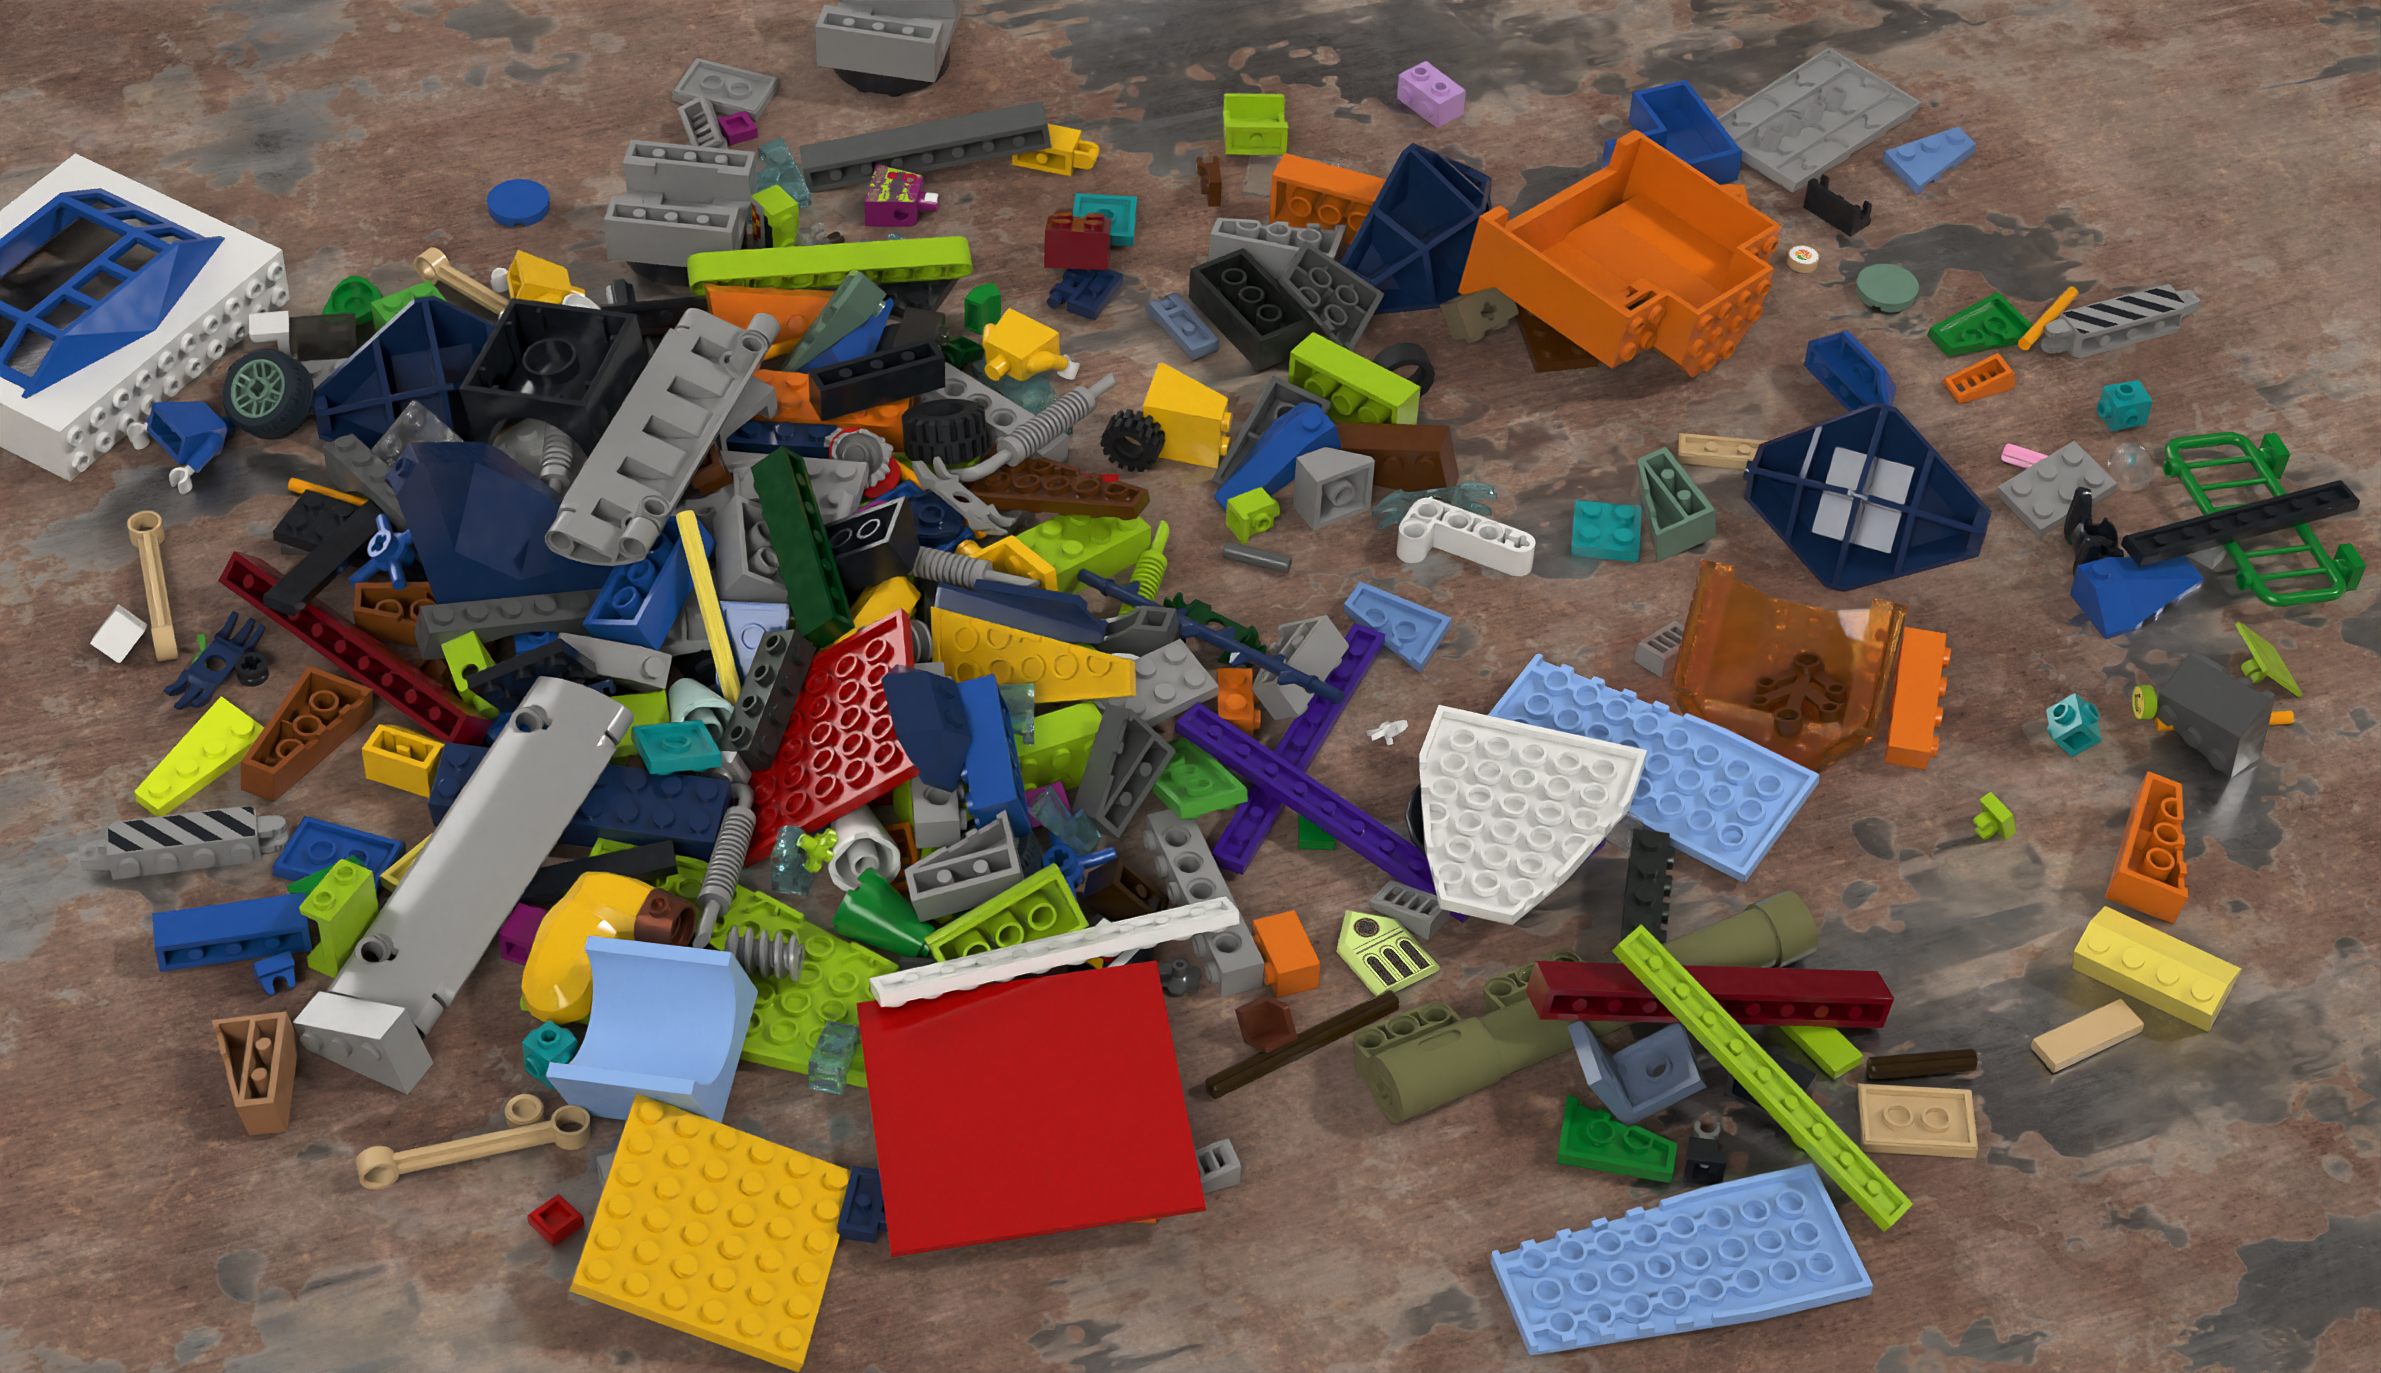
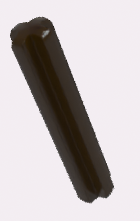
M1974 1049L1878 1056L1868 1058L1866 1069L1869 1078L1872 1080L1967 1072L1976 1070L1978 1058Z

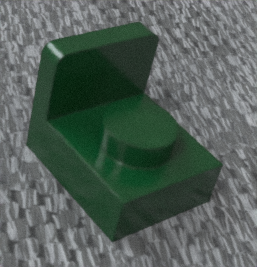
M961 335L940 339L937 343L945 356V362L960 371L963 370L964 365L982 360L985 351L981 345Z

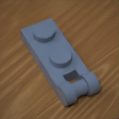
M1172 293L1166 295L1162 301L1153 300L1145 304V310L1151 321L1156 320L1191 360L1219 350L1220 340L1178 294Z

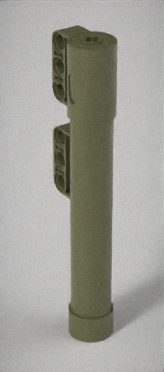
M1782 891L1748 905L1740 913L1661 945L1681 965L1782 968L1812 956L1817 950L1818 935L1813 916L1805 902L1792 891ZM1570 951L1555 952L1535 960L1585 962L1579 955ZM1535 961L1494 976L1484 983L1485 1015L1477 1018L1467 1017L1462 1019L1446 1003L1430 1002L1363 1028L1355 1033L1353 1036L1355 1071L1370 1087L1379 1109L1393 1124H1400L1493 1086L1502 1077L1575 1048L1568 1026L1578 1020H1539L1526 993ZM1583 1021L1597 1039L1637 1023Z

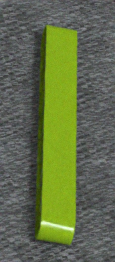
M962 236L701 252L689 256L686 260L690 290L696 295H706L704 283L716 284L718 286L739 285L752 288L774 287L777 289L841 285L851 270L860 271L874 284L956 279L966 277L973 271L969 243Z

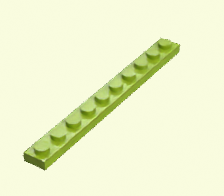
M1642 924L1613 949L1612 952L1883 1232H1886L1913 1205L1892 1181Z

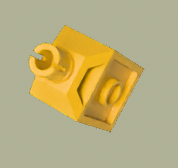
M1013 535L983 549L973 540H965L955 550V554L991 561L993 571L1038 580L1041 583L1036 588L1058 592L1056 569Z

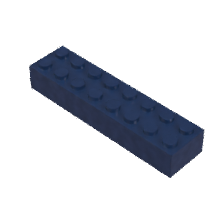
M445 743L428 801L434 826L439 825L490 748ZM608 764L557 843L593 848L598 837L636 846L672 839L676 855L695 858L709 863L724 814L728 808L733 806L730 781L671 773L669 775L650 774L648 769Z

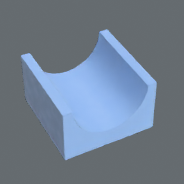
M588 936L584 950L588 955L593 976V1001L588 1029L580 1050L569 1064L550 1062L546 1074L547 1079L568 1105L580 1106L590 1116L627 1120L633 1099L636 1094L721 1123L758 994L757 989L733 953Z

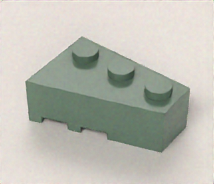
M1664 447L1638 458V487L1657 563L1715 538V508L1668 448Z

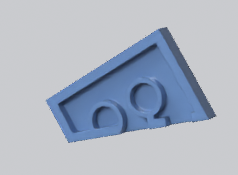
M1956 127L1884 151L1883 161L1919 195L1924 191L1925 185L1929 182L1935 183L1941 178V174L1944 171L1954 169L1974 154L1976 143L1960 127Z
M1363 582L1357 584L1344 604V613L1361 626L1386 634L1384 645L1420 673L1451 628V617Z

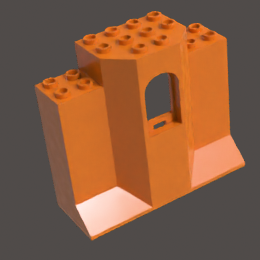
M1635 129L1616 140L1608 166L1507 222L1509 211L1499 205L1479 216L1458 292L1466 295L1495 287L1612 369L1623 362H1629L1644 349H1650L1691 378H1694L1703 371H1709L1714 364L1722 359L1727 360L1753 323L1762 315V304L1772 287L1771 278L1775 269L1769 262L1772 253L1779 245L1778 236L1782 226ZM1641 299L1645 301L1633 310L1628 309V307Z

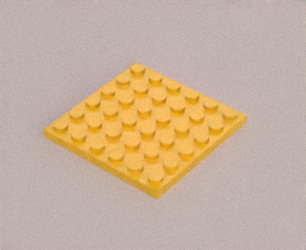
M636 1094L569 1291L799 1373L805 1360L840 1234L837 1233V1226L851 1170L661 1101Z

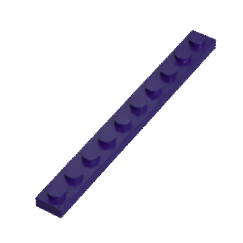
M1355 623L1352 625L1344 638L1349 644V648L1341 657V664L1332 670L1325 679V683L1344 691V700L1340 704H1335L1314 694L1307 704L1308 709L1301 716L1293 720L1274 753L1304 773L1307 772L1384 646L1386 634ZM1253 784L1247 794L1248 801L1240 805L1211 852L1217 866L1244 875L1286 806L1255 784Z
M1199 702L1176 721L1175 731L1403 884L1437 896L1428 860L1416 846ZM1450 911V915L1461 923H1464L1470 917L1469 915Z

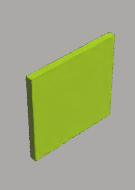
M2238 621L2235 625L2254 658L2249 659L2240 667L2246 678L2251 677L2256 684L2268 675L2294 695L2301 697L2303 695L2276 648Z

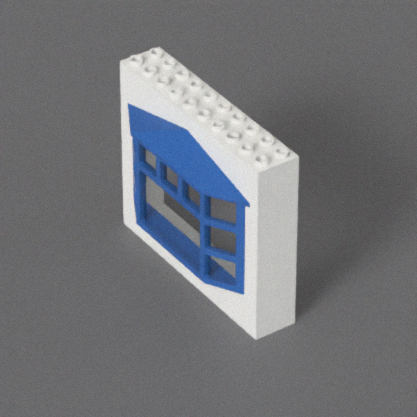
M76 153L0 211V281L82 217L123 236L30 311L23 312L0 300V315L16 323L0 349V447L68 481H72L81 472L85 471L93 462L125 437L127 429L131 424L143 422L150 415L153 402H167L194 378H197L212 363L220 359L236 343L240 342L249 333V314L275 312L290 299L282 249ZM137 243L159 253L136 272L114 263ZM101 272L123 281V283L100 301L78 291ZM65 300L87 310L64 330H60L41 320ZM29 329L54 341L33 377H29L6 365Z

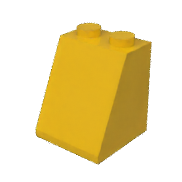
M1158 363L1143 404V417L1147 418L1148 415L1153 417L1151 423L1155 424L1158 422L1161 425L1159 431H1164L1165 433L1163 438L1165 439V444L1158 458L1218 469L1222 456H1226L1231 446V437L1226 436V432L1230 431L1233 413L1228 412V398L1166 364Z

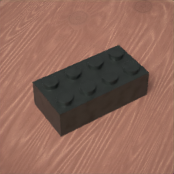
M1244 248L1190 269L1189 299L1258 371L1289 359L1290 352L1313 332L1314 319Z

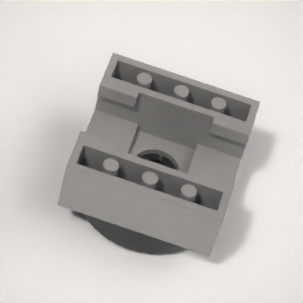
M839 0L837 6L824 5L815 26L817 66L833 68L843 81L863 93L871 92L898 97L903 93L923 89L937 82L948 69L950 63V42L962 12V0Z
M630 140L623 162L627 189L624 196L612 195L604 219L608 259L626 261L632 270L642 277L651 280L654 284L677 285L690 288L686 264L689 256L701 252L747 250V225L751 215V195L757 193L755 152Z

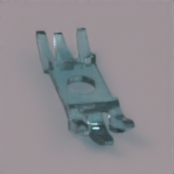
M1465 480L1459 486L1405 492L1399 489L1389 494L1371 510V515L1376 516L1389 512L1378 522V530H1384L1392 524L1401 523L1417 500L1439 497L1443 499L1444 503L1471 513L1491 516L1492 510L1490 507L1473 500L1497 499V493L1494 492L1493 486Z

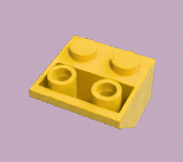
M379 724L362 747L366 778L429 798L445 742L437 736L405 726Z

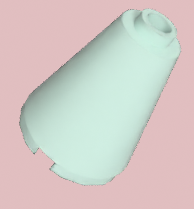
M683 678L676 681L668 692L671 723L702 720L719 748L734 706L695 679Z

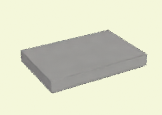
M696 58L672 92V101L686 104L705 95L711 102L715 112L732 115L746 111L751 120L757 122L780 88V79Z

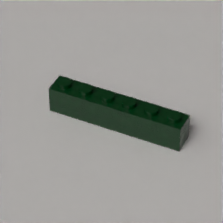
M781 446L750 467L755 481L753 487L761 501L763 508L761 512L762 517L769 528L771 535L770 544L776 552L780 565L778 571L785 582L788 592L787 601L793 609L796 619V631L810 643L824 648L855 628L804 458Z

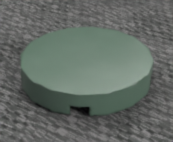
M1887 263L1873 264L1865 267L1858 274L1855 291L1857 297L1868 307L1872 308L1873 305L1881 307L1880 311L1887 313L1901 312L1909 309L1914 304L1919 291V283L1910 271L1900 266Z

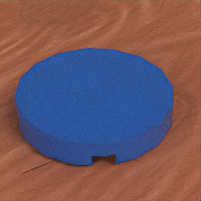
M514 179L496 185L487 197L490 217L497 223L508 227H515V223H523V226L533 225L541 221L550 209V197L547 189L540 183L532 180Z

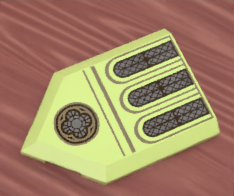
M1346 910L1337 953L1375 996L1387 990L1395 993L1440 970V966L1398 919Z

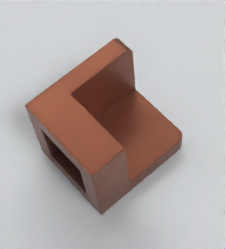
M1266 994L1235 1009L1244 1043L1264 1053H1269L1298 1039L1288 1004Z

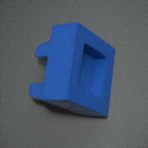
M290 951L253 963L252 973L256 984H260L268 997L275 995L272 983L276 979L284 980L289 991L293 990L296 984L294 974L295 963Z

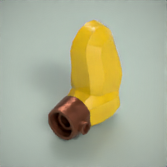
M587 871L581 874L566 895L544 916L536 933L522 977L521 989L525 1006L532 1016L545 1023L550 1020L555 1024L563 1025L584 1019L591 1012L593 1001L592 969L588 955L584 950L588 936L687 947L696 927V906L692 902L662 888H655L635 878L609 872Z

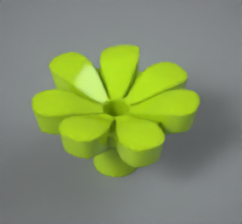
M828 828L823 834L817 832L813 838L805 833L799 837L797 846L807 851L806 857L808 859L804 867L810 873H817L821 869L822 860L829 863L833 859L834 852L829 850V848H832L837 842V832Z

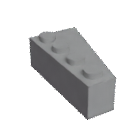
M1217 218L1210 234L1208 262L1244 248L1273 279L1279 280L1293 256L1304 241H1307L1340 264L1344 253L1347 225H1335V230L1320 229V224L1307 223V228L1289 227L1288 222L1276 221V223H1271L1268 226H1261L1259 220Z

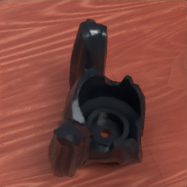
M2081 486L2075 490L2064 524L2065 538L2073 547L2075 554L2073 564L2074 577L2078 565L2106 557H2124V550L2118 548V533L2114 524L2109 522L2106 517H2104L2101 523H2092V493L2090 489Z

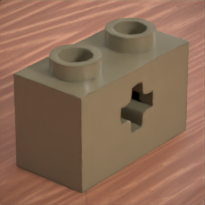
M1495 287L1466 295L1460 294L1440 304L1452 339H1466L1467 343L1485 337L1484 331L1490 328L1493 331L1509 325L1508 319L1519 314L1515 301Z

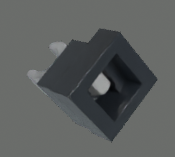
M1697 1120L1695 1122L1692 1137H1689L1683 1182L1705 1185L1723 1183L1727 1152L1718 1151V1140L1721 1130L1719 1123H1715L1713 1132L1705 1133L1700 1129V1121Z

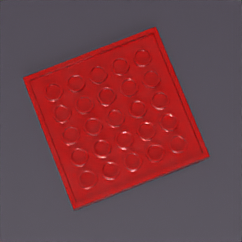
M902 608L813 657L771 769L750 771L752 776L747 785L754 791V803L752 804L751 811L757 819L743 864L746 868L797 842L803 831L809 835L873 799L884 795L906 781L915 778L920 773V770L910 761L896 737L881 678L896 664L914 668L910 615ZM735 799V806H737L739 799Z

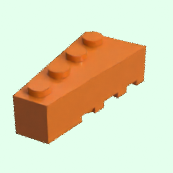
M704 283L709 314L746 330L752 318L758 313H767L775 317L779 322L780 332L772 344L792 338H802L836 292L806 289L786 290L774 287L752 288L739 285L718 286L716 284Z
M1910 627L1904 628L1895 662L1894 671L1896 673L1893 681V697L1889 717H1892V719H1890L1884 763L1926 770L1929 758H1936L1939 737L1933 736L1934 727L1940 728L1943 716V707H1939L1937 704L1938 697L1944 698L1947 685V677H1941L1942 668H1948L1951 648L1945 647L1946 633Z
M2150 771L2147 772L2134 797L2105 894V898L2171 924L2175 923L2188 899V888L2185 887L2184 881L2187 868L2186 862H2183L2185 835L2182 834L2184 813L2181 783Z

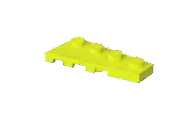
M221 696L134 791L136 802L156 817L167 815L241 762L264 727Z

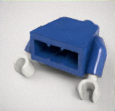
M170 401L153 402L151 413L145 418L146 423H133L127 429V435L135 449L140 450L149 445L150 439L147 434L149 433L179 465H187L185 468H174L169 474L171 486L175 487L178 484L180 494H186L192 489L190 476L194 472L198 474L212 458L222 452L225 437L234 434L235 425L228 416L219 417L204 402Z

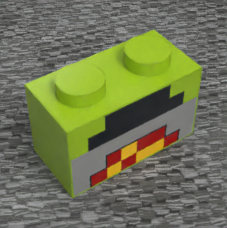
M778 184L751 195L753 245L757 249L800 246L799 204Z

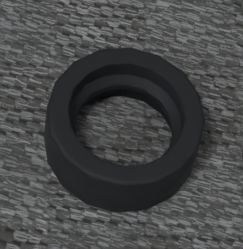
M1409 342L1396 343L1382 350L1372 361L1391 372L1407 365L1419 366L1416 372L1407 378V380L1420 386L1419 398L1426 394L1434 383L1435 372L1426 351L1418 344Z

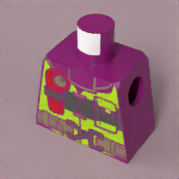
M876 164L864 201L865 226L913 227L917 224L920 211L938 212L940 194L924 192V177L921 174Z

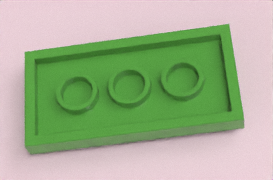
M1185 737L1167 741L1176 752L1151 791L1181 820L1197 819L1202 814L1215 810H1229L1234 808L1236 804L1248 801L1247 788L1209 753Z

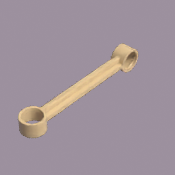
M431 247L414 260L415 269L425 282L430 280L434 285L441 281L497 315L505 310L510 302L503 296L451 267L447 257L437 248Z
M153 511L137 512L128 519L127 527L131 543L139 549L157 662L178 659L159 546L165 538L162 518ZM146 528H153V529L148 530V531H140V530L146 529Z
M566 1105L557 1109L550 1121L397 1153H394L392 1149L385 1146L371 1147L362 1151L356 1158L355 1163L359 1180L363 1187L377 1190L392 1185L400 1174L552 1142L562 1149H579L590 1140V1116L580 1106ZM571 1122L583 1126V1128L575 1132H564L559 1129L563 1124Z

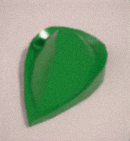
M357 275L341 280L333 289L324 307L318 330H330L372 321L371 302L384 298L382 293L371 282Z

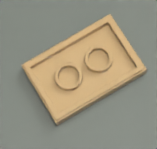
M1858 1083L1856 1098L1862 1152L1976 1158L1978 1144L1972 1090Z

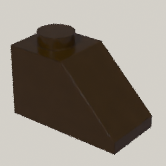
M1120 856L1088 872L1082 900L1092 909L1110 921L1115 922L1167 910L1169 897Z

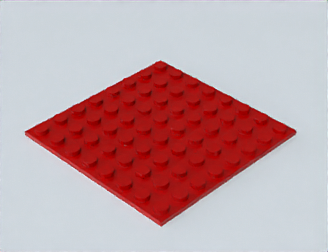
M1157 960L979 985L972 990L958 989L945 992L940 997L934 999L919 998L907 1001L899 1007H881L877 1000L856 1003L891 1257L1206 1211Z

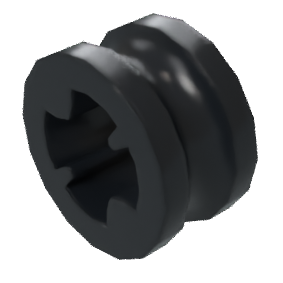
M249 652L239 656L235 662L238 681L242 685L249 687L263 684L269 677L266 657L258 652Z

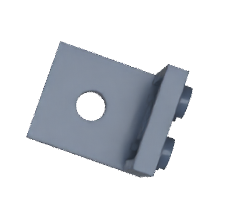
M1577 1021L1568 1026L1588 1086L1623 1125L1630 1126L1707 1087L1685 1028L1681 1023H1674L1613 1055L1583 1021ZM1667 1065L1662 1075L1655 1078L1651 1077L1653 1070L1657 1066Z

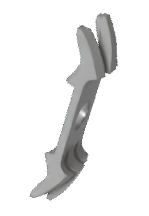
M939 456L933 459L936 476L923 461H914L912 463L914 472L923 490L929 491L930 489L967 519L970 529L990 535H1006L1008 531L1000 527H1008L1016 522L1014 518L1001 516L994 504L987 506L959 483V476L950 474ZM953 496L964 497L969 500V503L960 502Z

